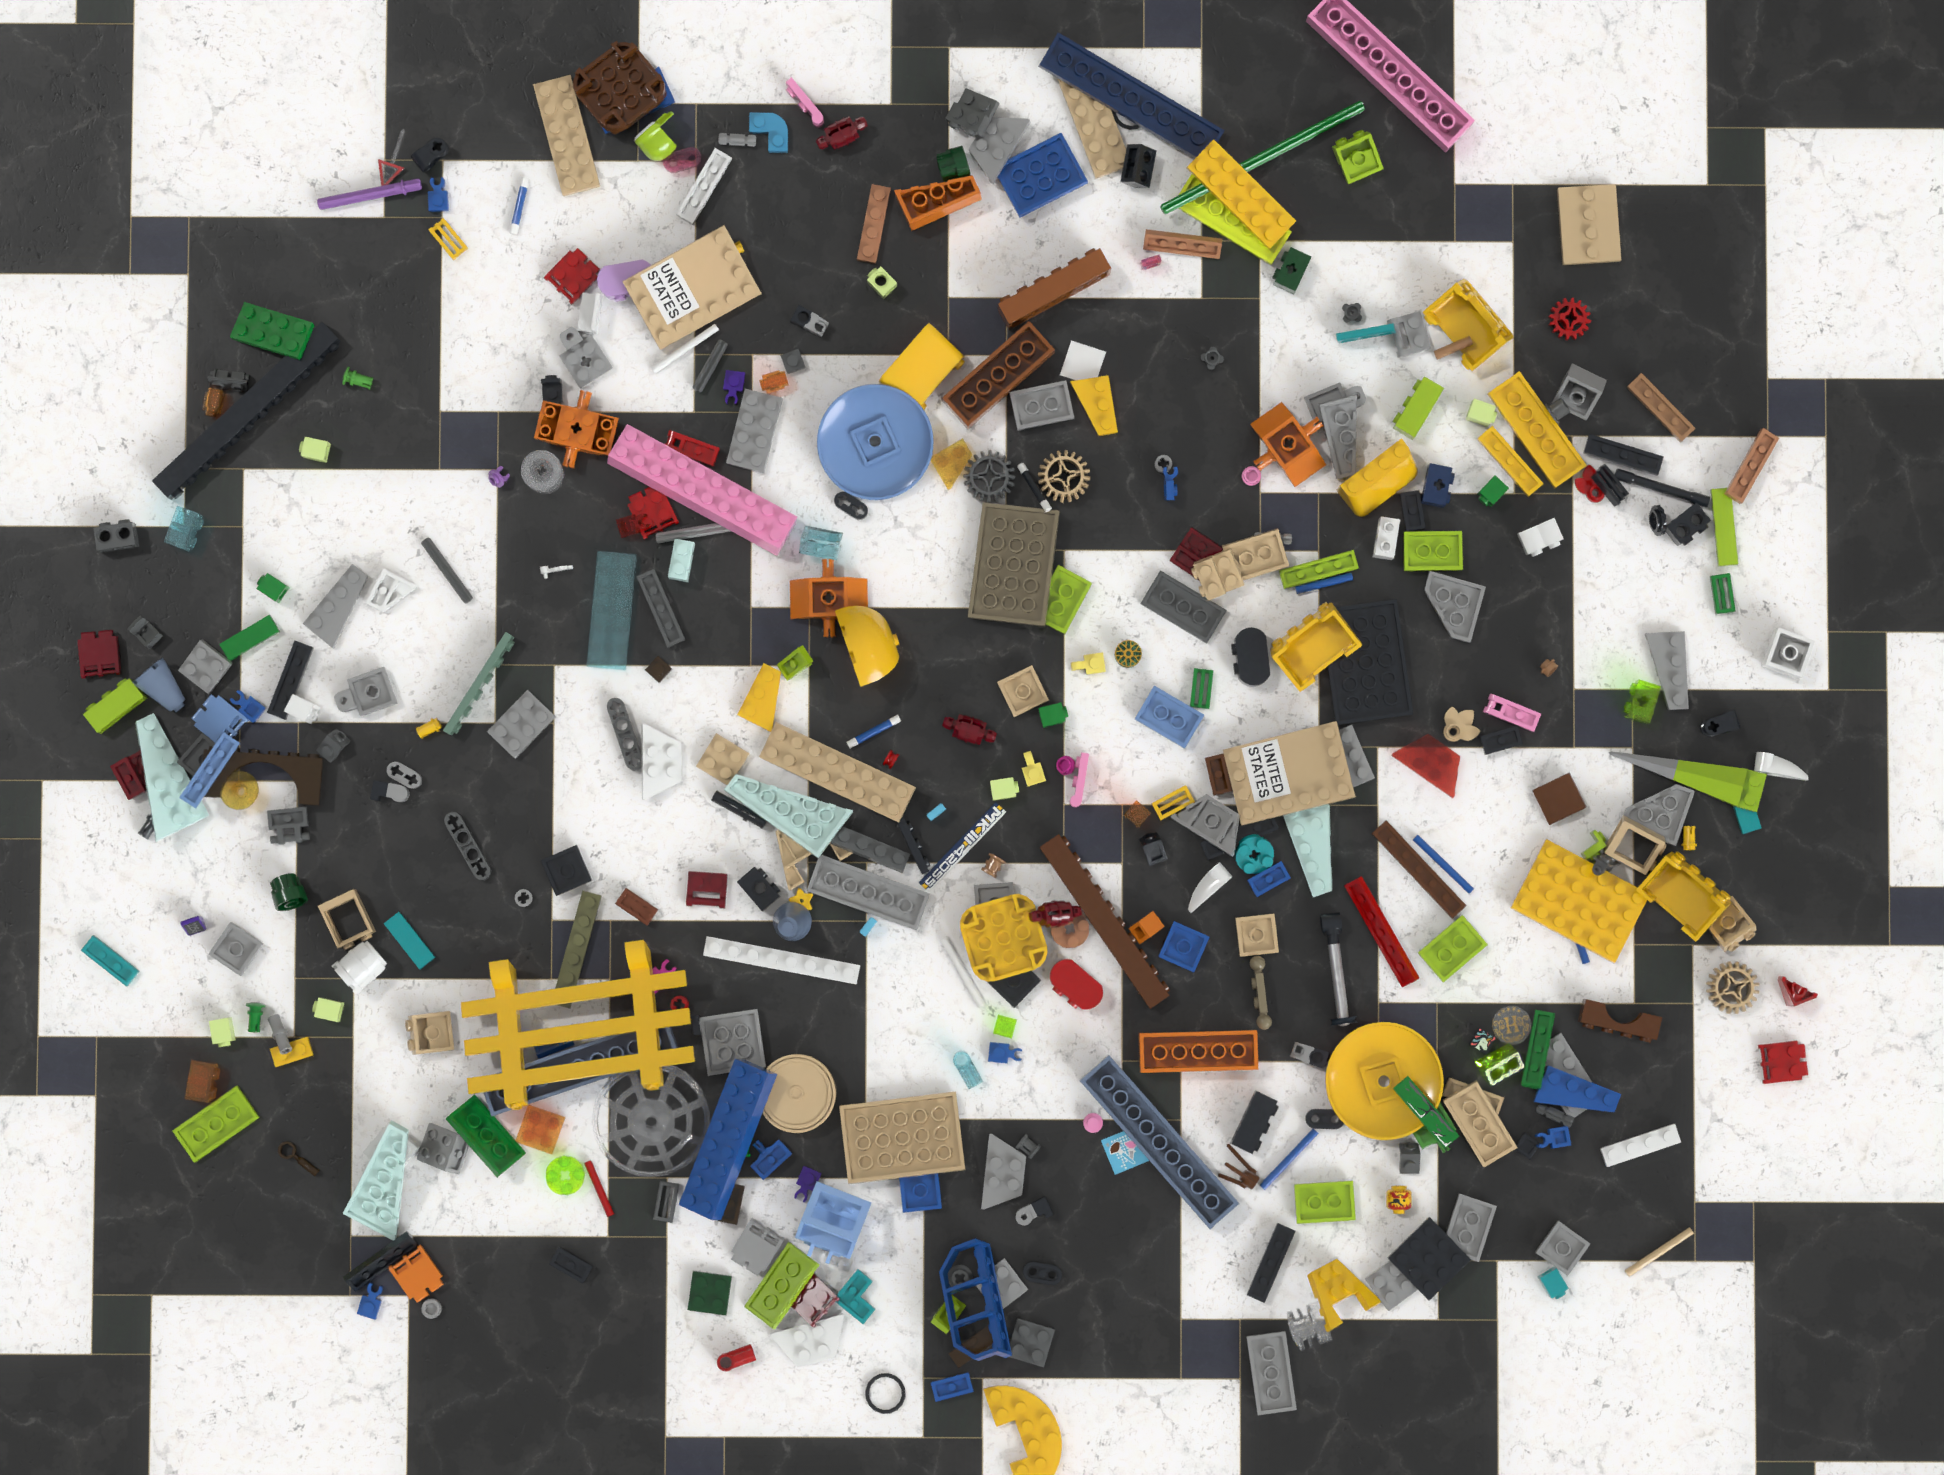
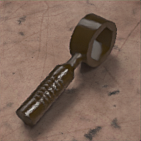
M286 1141L279 1145L278 1153L280 1157L284 1159L295 1158L298 1164L314 1177L319 1173L320 1170L306 1159L296 1155L297 1148L293 1142ZM289 1144L293 1147L292 1155L286 1156L282 1153L283 1145Z

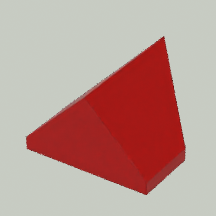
M1784 976L1778 977L1777 980L1786 1006H1797L1817 998V993L1810 992L1807 988L1786 980L1787 978Z

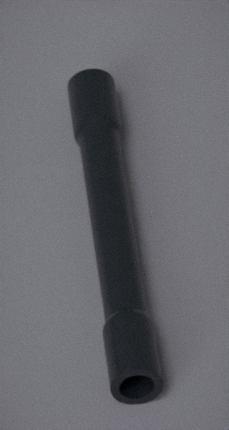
M1619 468L1615 472L1616 478L1621 482L1638 485L1689 501L1693 504L1697 502L1702 507H1708L1710 496L1680 489Z

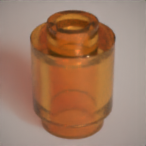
M778 370L762 375L763 379L759 380L762 391L766 390L767 394L785 389V386L789 385L785 371L780 372Z
M208 388V391L205 392L202 411L205 412L206 416L217 417V414H221L224 402L223 390Z

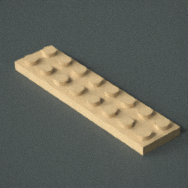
M775 722L759 756L761 759L898 823L916 787L777 722Z

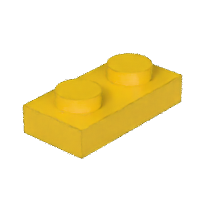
M309 1037L289 1042L292 1051L287 1054H280L278 1046L270 1048L275 1067L313 1056Z

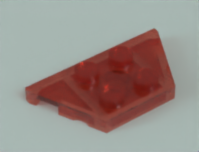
M1429 734L1391 754L1394 759L1449 797L1454 798L1460 755Z

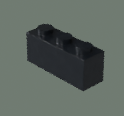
M1255 1090L1230 1144L1251 1154L1254 1151L1257 1152L1262 1143L1260 1141L1262 1133L1266 1134L1270 1127V1123H1268L1270 1116H1275L1279 1108L1276 1105L1278 1101Z

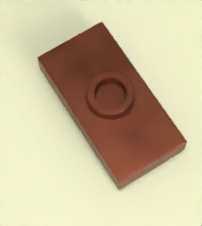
M625 888L615 903L647 926L658 911L657 908Z

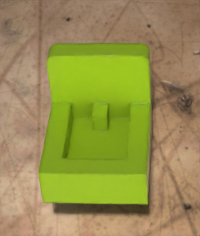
M1593 830L1590 832L1596 843L1580 853L1585 860L1588 858L1593 860V857L1600 855V850L1607 846L1605 844L1606 838L1600 831Z

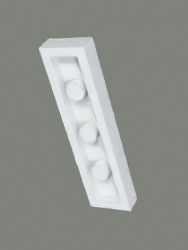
M716 148L714 149L677 211L676 215L694 225L730 164L732 157Z
M1673 1123L1602 1147L1600 1151L1606 1167H1610L1681 1143L1676 1125Z

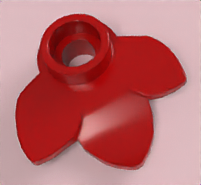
M1587 465L1583 471L1582 478L1575 479V486L1580 493L1586 495L1589 501L1598 503L1603 500L1605 495L1591 478L1596 470L1591 465ZM1593 490L1597 492L1596 497L1592 494Z

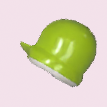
M672 111L664 113L656 121L651 122L634 139V142L650 160H664L677 147L660 128L674 115Z

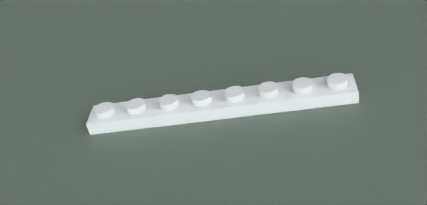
M708 936L706 937L703 956L851 984H857L860 965Z

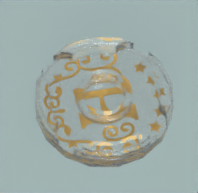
M1506 1006L1494 1015L1492 1030L1499 1041L1505 1044L1516 1045L1528 1037L1531 1031V1020L1523 1009L1517 1006Z

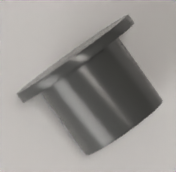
M1562 398L1551 405L1545 403L1547 410L1557 424H1560L1559 419L1571 412Z
M955 1265L948 1273L949 1284L953 1287L972 1280L971 1270L965 1265Z

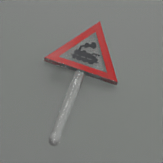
M404 129L400 132L390 163L378 159L381 186L390 184L405 169L394 164L405 133Z

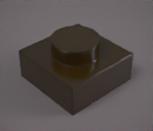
M659 656L645 669L659 684L673 670Z

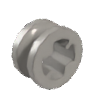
M1167 455L1158 456L1155 461V469L1163 473V468L1158 466V463L1161 462V459H1164L1165 462L1169 463V466L1166 465L1168 472L1172 467L1171 458Z
M522 889L515 894V902L519 906L527 907L531 904L533 897L528 890ZM521 893H526V896L529 895V899L526 900L525 904H522V901H518V897L522 895Z

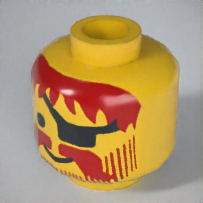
M1391 1186V1189L1386 1192V1207L1393 1210V1214H1405V1210H1409L1412 1207V1192L1407 1189V1186Z

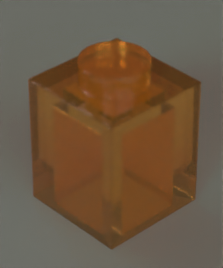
M1136 800L1123 816L1139 828L1151 812Z

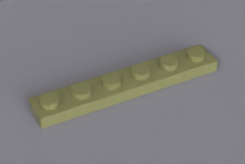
M582 890L555 989L577 986L602 895ZM572 1003L559 1004L558 1006L571 1009Z

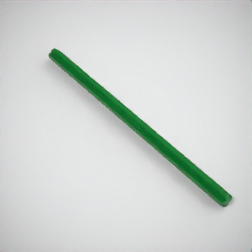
M1358 101L1239 163V165L1248 172L1364 111L1365 107L1361 101ZM1201 183L1161 204L1160 208L1166 215L1210 191Z

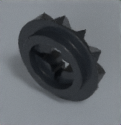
M1654 505L1649 513L1650 528L1656 536L1664 535L1667 529L1666 514L1660 505Z

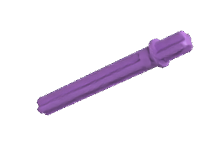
M420 179L401 180L398 183L317 199L319 209L323 210L398 194L406 195L408 192L421 190L422 184Z

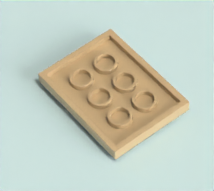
M1616 184L1558 188L1562 265L1620 262L1621 247Z

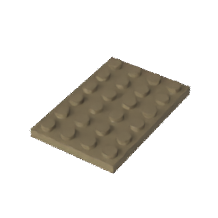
M982 503L968 618L1045 627L1060 511L1050 510L1045 512L1044 509Z

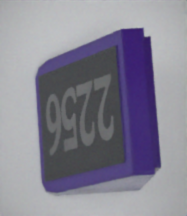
M195 916L180 923L188 936L206 930L203 917Z

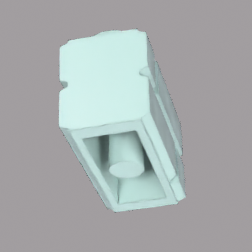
M680 539L674 540L668 573L669 579L683 582L689 581L695 549L694 542Z

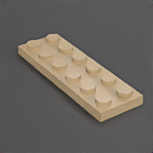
M571 75L533 84L563 197L600 187L577 96L573 89Z
M1057 78L1095 179L1123 169L1126 148L1111 109Z

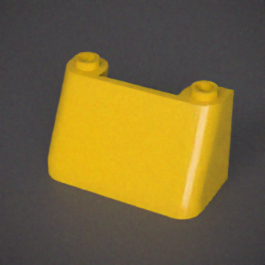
M1466 279L1455 283L1423 311L1425 320L1430 325H1439L1452 342L1470 336L1473 345L1460 351L1463 354L1461 356L1463 366L1471 371H1474L1513 338V334Z
M928 323L879 379V384L896 387L906 392L925 409L927 407L925 404L927 398L954 369L959 370L963 366L965 356L933 325Z

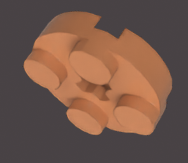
M1083 914L1073 918V921L1067 924H1074V933L1070 932L1067 934L1065 926L1051 927V935L1058 945L1064 948H1075L1085 942L1089 935V923Z

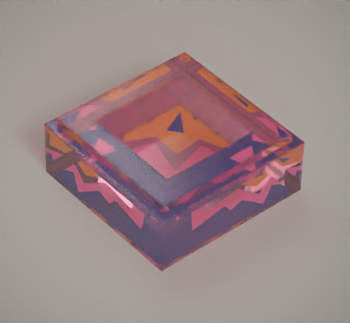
M1160 254L1141 260L1142 270L1159 266L1162 261Z

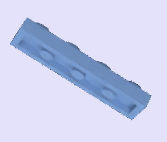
M223 732L179 798L197 808L240 743Z

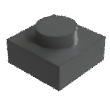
M799 349L780 355L787 374L805 368Z

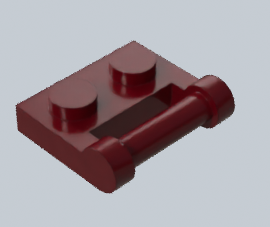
M688 871L686 906H719V908L725 909L728 874ZM693 891L720 893V899L693 897Z

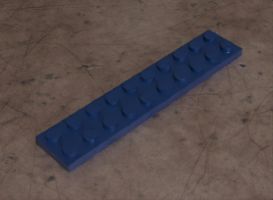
M1057 33L1038 66L1194 159L1213 139L1218 143L1225 131L1060 33Z

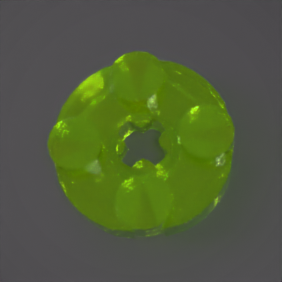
M564 1155L555 1158L546 1169L547 1185L556 1194L569 1195L575 1193L584 1183L585 1170L583 1165L572 1156ZM568 1170L570 1172V1179L563 1181L561 1179L562 1174L560 1173L561 1171L566 1172Z

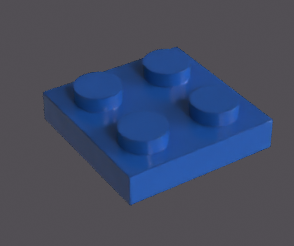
M1173 921L1158 957L1191 972H1195L1209 936Z
M938 1173L899 1178L903 1213L942 1208Z

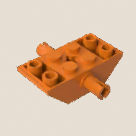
M580 390L577 407L565 406L544 400L542 402L534 439L564 447L566 453L562 466L568 467L569 464L570 468H574L577 453L580 451L608 456L612 449L619 418L588 410L591 392ZM579 425L582 430L575 434L573 428Z
M1281 402L1250 424L1267 448L1265 454L1253 461L1258 470L1262 471L1272 462H1277L1293 486L1296 487L1326 466L1322 456L1310 440V435L1324 427L1322 422L1318 423L1319 418L1316 416L1306 425L1300 426L1292 413ZM1286 439H1287L1288 441H1291V440H1292V441H1293V443H1292V448H1289V447H1286V448H1285V447H1284V445H1285V441H1284V440H1286Z
M822 559V577L790 580V618L823 620V637L829 638V629L830 637H836L835 620H837L835 610L848 606L868 607L867 578L835 577L834 559H829V567H827V559ZM828 593L831 594V597H834L830 603L823 600L824 597H827Z

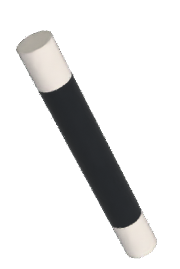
M1019 464L1018 469L1044 511L1049 512L1052 507L1025 464Z

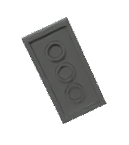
M1161 570L1140 603L1206 644L1227 611Z

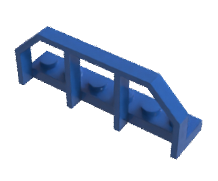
M975 1238L952 1247L939 1274L953 1347L977 1361L994 1355L1003 1358L1012 1356L990 1244ZM974 1247L979 1277L950 1287L948 1273L957 1255L963 1250ZM982 1284L981 1292L985 1298V1311L957 1321L952 1294ZM988 1317V1327L992 1334L993 1349L975 1354L961 1345L958 1328Z

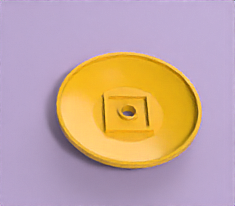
M1372 1023L1352 1031L1336 1046L1326 1069V1092L1335 1114L1348 1128L1371 1139L1394 1140L1408 1136L1424 1125L1393 1088L1405 1077L1409 1076L1437 1109L1444 1087L1443 1070L1435 1050L1418 1032L1397 1023ZM1381 1076L1388 1077L1389 1085L1387 1087L1379 1085L1378 1079Z

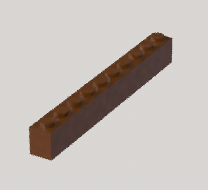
M1058 834L1039 847L1079 907H1081L1144 1002L1151 1009L1170 996L1168 994L1169 987L1164 980L1162 982L1159 981L1157 978L1159 973L1154 965H1148L1145 960L1148 957L1143 949H1137L1134 944L1137 941L1132 933H1126L1123 928L1126 925L1121 917H1115L1112 912L1115 910L1109 900L1105 902L1102 898V889L1098 884L1094 885L1090 880L1092 875L1089 870L1081 867L1079 863L1082 860L1078 854L1070 851L1068 846L1071 844L1065 836L1061 837Z

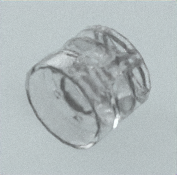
M536 450L531 452L524 458L521 465V475L524 482L534 492L539 494H550L557 491L564 481V467L561 461L549 451ZM543 466L546 472H543L542 475H540V473L537 470H540Z
M1319 1301L1306 1305L1307 1315H1303L1299 1308L1296 1309L1298 1318L1294 1317L1292 1310L1287 1312L1288 1327L1292 1339L1300 1351L1305 1350L1303 1343L1305 1340L1309 1348H1312V1338L1314 1337L1320 1345L1332 1341L1330 1331L1327 1332L1324 1327L1326 1324L1324 1316H1321L1319 1312L1321 1308Z

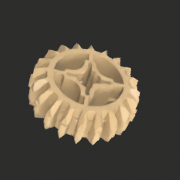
M1065 450L1064 456H1061V452L1057 451V458L1051 453L1049 455L1051 461L1046 458L1044 459V463L1047 466L1040 465V469L1045 472L1038 473L1039 477H1044V479L1038 482L1039 484H1045L1041 488L1042 491L1049 490L1046 494L1047 497H1050L1052 493L1054 494L1053 501H1056L1057 496H1060L1061 503L1064 502V497H1067L1068 502H1071L1072 495L1077 500L1079 499L1077 492L1082 495L1085 493L1081 487L1088 488L1089 486L1084 481H1090V477L1084 476V474H1088L1090 470H1083L1087 463H1079L1082 459L1081 456L1074 459L1075 452H1072L1071 457H1068V450ZM1064 461L1072 463L1078 470H1068L1065 467ZM1058 463L1059 472L1048 477L1050 468ZM1062 468L1063 472L1070 475L1067 477L1066 484L1065 481L1058 478L1061 476ZM1080 476L1079 484L1070 491V480ZM1050 483H1060L1065 492L1056 490Z
M1728 961L1726 964L1727 968L1723 963L1719 964L1721 971L1718 968H1714L1713 971L1716 973V976L1709 974V978L1713 979V981L1706 982L1707 985H1711V989H1706V992L1713 994L1708 999H1716L1713 1006L1716 1007L1720 1004L1719 1011H1723L1726 1008L1727 1014L1732 1012V1008L1734 1014L1739 1013V1008L1742 1012H1745V1005L1748 1007L1753 1006L1750 1000L1757 1001V998L1753 996V993L1759 994V990H1754V986H1759L1760 984L1757 982L1753 983L1757 975L1750 976L1753 970L1748 969L1745 971L1746 964H1742L1740 968L1739 962H1735L1732 965L1731 961ZM1729 972H1738L1745 979L1736 981L1730 976ZM1724 976L1725 985L1718 991L1719 981ZM1730 984H1739L1736 986L1735 992L1727 991ZM1747 984V993L1742 999L1741 989ZM1730 994L1737 1003H1727L1721 996Z

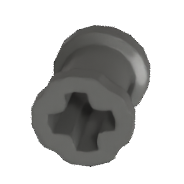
M1025 1134L1015 1148H1020L1031 1160L1041 1145L1035 1144Z

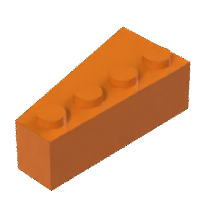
M973 176L951 179L948 182L930 183V185L921 187L914 186L905 190H894L896 199L911 231L982 200L981 192Z

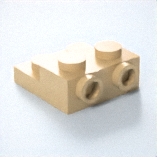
M1231 549L1194 562V568L1191 569L1195 580L1199 579L1202 585L1199 586L1201 596H1206L1207 600L1214 599L1226 594L1228 591L1245 585Z
M1733 896L1730 898L1731 904L1708 929L1724 952L1736 950L1740 945V941L1743 939L1746 941L1750 940L1755 936V931L1757 930L1755 923Z
M450 1011L408 1016L409 1020L405 1021L406 1031L410 1032L411 1039L407 1041L408 1050L412 1051V1055L454 1050Z

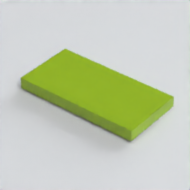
M237 1085L172 1131L192 1161L196 1163L260 1117Z
M788 1242L744 1307L772 1329H776L820 1264Z

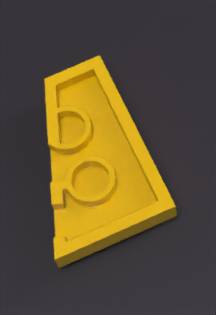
M1109 376L1070 381L1097 435L1103 436L1118 433Z
M763 663L737 714L738 716L770 732L772 731L781 671Z

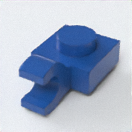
M1163 467L1164 500H1174V496H1177V484H1174L1173 480L1178 474L1177 467H1173L1174 471L1171 475L1167 473V467Z

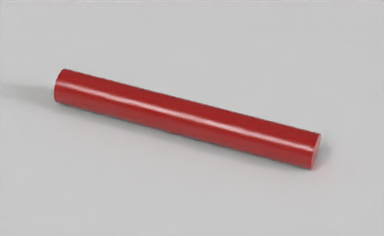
M592 1161L585 1162V1167L606 1216L614 1215Z

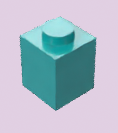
M1555 1267L1537 1276L1550 1298L1555 1297V1299H1559L1569 1289Z

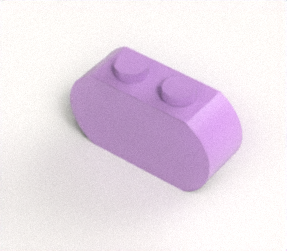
M637 260L604 266L597 277V283L602 294L608 299H615L616 302L626 300V297H630L622 281L649 267L651 264L645 260Z

